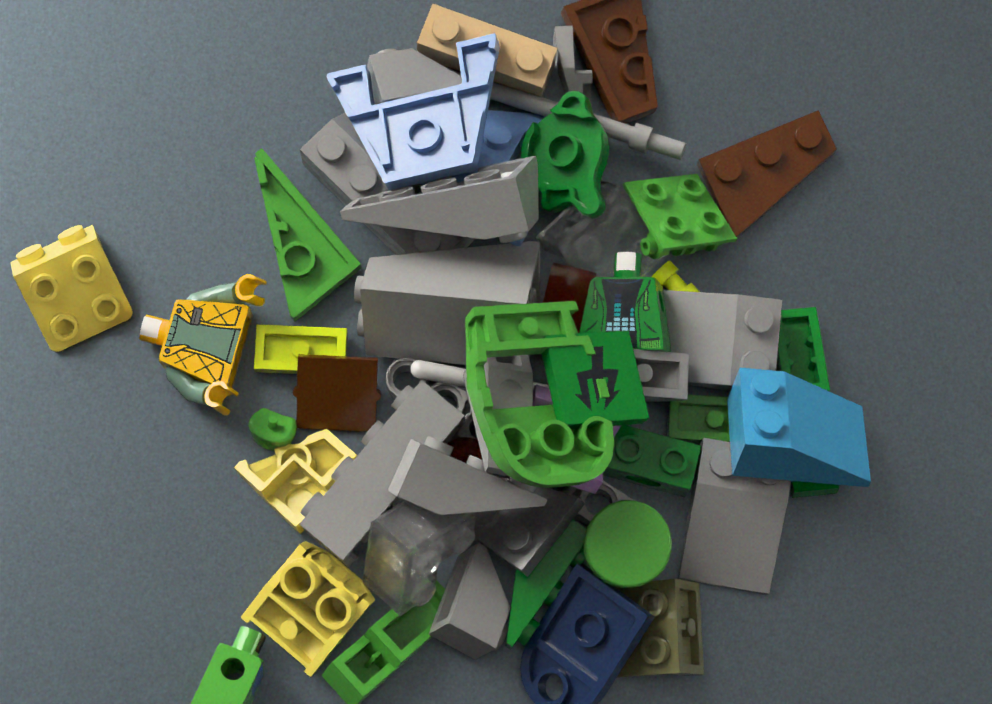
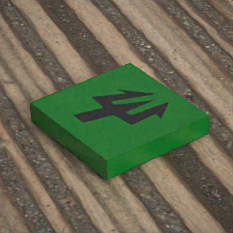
M629 330L576 333L575 336L589 335L596 353L595 355H587L583 345L551 347L542 353L556 420L564 422L570 429H577L588 418L593 416L603 417L611 421L613 426L643 424L649 419ZM566 334L545 335L543 338L566 337ZM596 379H606L609 398H600ZM591 422L587 428H593L600 422Z

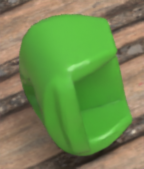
M261 408L251 416L248 427L254 441L259 446L274 451V448L292 443L297 431V422L292 417Z

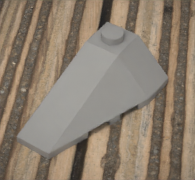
M536 156L491 164L479 167L478 173L465 177L464 181L457 182L456 178H452V176L437 179L421 186L422 192L418 193L414 192L412 186H406L352 200L340 210L342 220L483 240L499 237L501 243L513 242L525 238L527 232L539 220L538 163Z

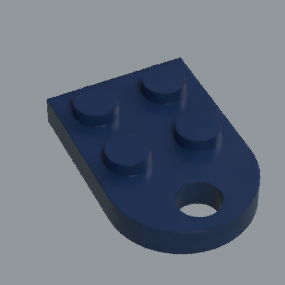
M576 564L523 650L520 671L527 694L535 704H598L610 689L655 616L614 586L599 579L587 566ZM553 674H557L563 682V692L556 700H552L547 695L545 688L548 678Z

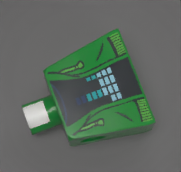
M635 252L615 253L614 277H594L590 281L579 333L629 330L633 349L671 352L662 285L656 278L641 277V254Z

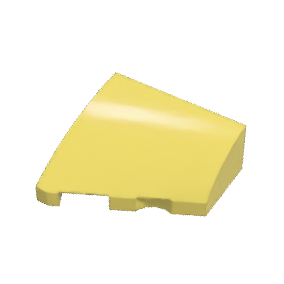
M328 429L307 436L301 443L274 448L276 455L249 464L247 460H243L234 467L236 472L300 534L304 531L300 525L305 518L300 513L303 507L317 492H320L323 496L336 482L331 478V475L347 456H350L353 460L357 457V454Z

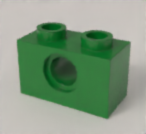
M621 425L614 437L611 462L603 472V475L685 498L691 489L701 445Z

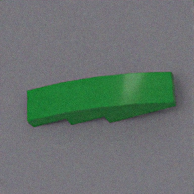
M816 307L781 310L776 371L787 372L830 392ZM791 481L790 488L792 498L837 494L839 485Z

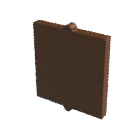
M298 354L297 386L294 387L292 392L297 397V428L368 431L376 423L377 400H380L382 394L377 389L378 358Z

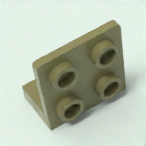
M666 579L651 581L635 588L615 587L655 616L617 678L665 674L682 676L704 675L699 582Z

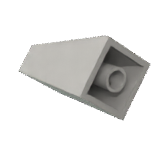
M522 242L520 247L508 243L369 258L364 276H357L354 289L355 303H361L362 305L358 315L357 333L358 336H364L366 355L399 359L412 358L430 362L466 365L465 317L473 307L541 303L540 242Z

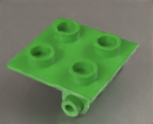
M698 174L623 183L624 189L649 229L647 237L643 238L640 243L643 255L649 256L651 259H659L664 255H669L670 252L674 256L689 255L700 250L711 252L715 251L723 243L736 242L737 237Z

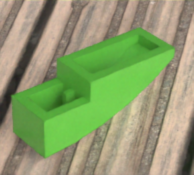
M431 575L373 624L360 639L332 661L321 676L347 704H360L433 638L428 634L445 588Z

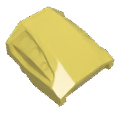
M304 541L299 544L286 562L265 584L241 618L246 623L251 621L298 660L306 668L304 672L312 677L365 611L374 603L375 598L365 582L329 551Z

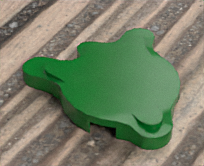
M570 91L564 94L559 103L550 109L551 114L544 117L538 124L536 122L531 124L522 143L521 158L536 156L538 163V192H542L541 205L546 211L556 213L569 206H575L584 216L595 219L600 217L606 209V202L601 193L600 182L608 162L609 141L604 127L592 112L589 98L579 91Z

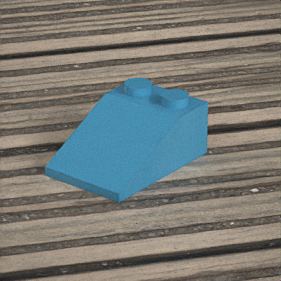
M739 367L727 398L732 476L869 487L871 477L863 407L784 371Z

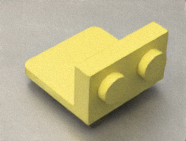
M82 225L71 227L58 235V241L43 248L40 244L27 247L16 255L17 260L10 262L13 277L49 348L55 352L62 351L125 322L133 314L131 305L110 265L93 225L83 228Z

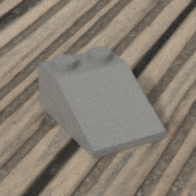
M663 290L671 352L689 354L688 386L731 391L739 367L776 371L782 300L739 294Z
M703 438L699 444L701 445V450L692 481L678 579L768 595L770 593L791 481L732 476L730 442Z

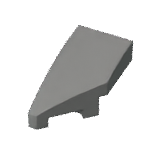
M573 25L555 26L553 47L558 48L556 67L565 94L570 91H579L587 96L591 102L592 70H575Z

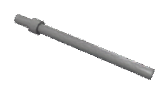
M446 67L461 76V71ZM493 82L491 100L546 117L552 113L550 109L559 103ZM594 114L604 127L607 137L629 143L628 148L645 154L650 150L679 160L684 155L686 143L656 134L652 127L639 123L631 126Z

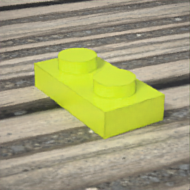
M256 324L254 371L261 373L297 374L298 354L346 356L347 328Z

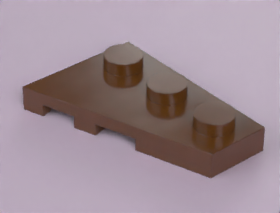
M580 0L563 6L560 14L566 26L573 25V41L587 70H592V81L610 118L627 124L653 114L658 104L652 59L648 54L646 39L648 28L646 15H643L642 1Z
M818 110L698 159L697 166L714 202L735 236L739 238L747 228L760 217H763L779 200L834 155L837 148Z

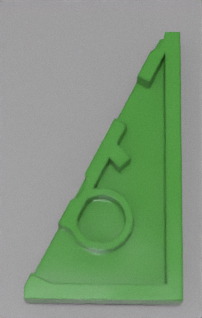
M261 148L255 153L256 169L289 313L294 322H296L362 269L361 263Z

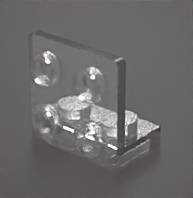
M601 180L600 185L602 196L606 202V209L600 217L595 219L588 218L575 206H569L535 237L537 242H540L544 251L563 258L588 290L592 278L614 277L615 253L635 252L641 254V277H644L666 256L664 255L659 259H651L649 256L643 255L640 243L643 238L647 237L649 229L624 189L619 185Z

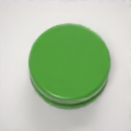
M634 500L617 501L601 509L589 522L583 539L584 556L591 571L605 583L618 588H635L654 580L665 569L672 550L671 533L661 514L651 506Z

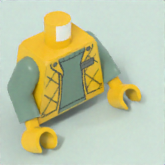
M246 274L240 277L237 282L220 284L191 293L187 300H176L170 320L147 314L144 317L139 339L162 346L159 362L166 369V378L187 401L212 407L224 416L230 414L231 411L224 407L222 403L227 396L234 395L238 397L239 392L233 389V385L253 318L250 307L243 304L247 302L260 307L265 303L264 298L254 295V290L259 285H266V280Z

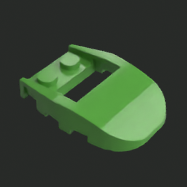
M576 301L473 307L465 317L467 390L486 446L496 465L505 474L516 481L534 487L554 488L580 485L602 474L610 464L613 456V424L603 417L593 416L588 418L577 429H570L564 422L556 420L553 404L492 409L493 401L490 388L487 387L484 365L487 362V358L542 354L547 348L583 345L587 355H595L596 353L589 335L575 336L578 331L572 315L579 310ZM566 334V337L543 338L545 335ZM596 379L600 398H609L606 379ZM591 422H600L593 428H587Z

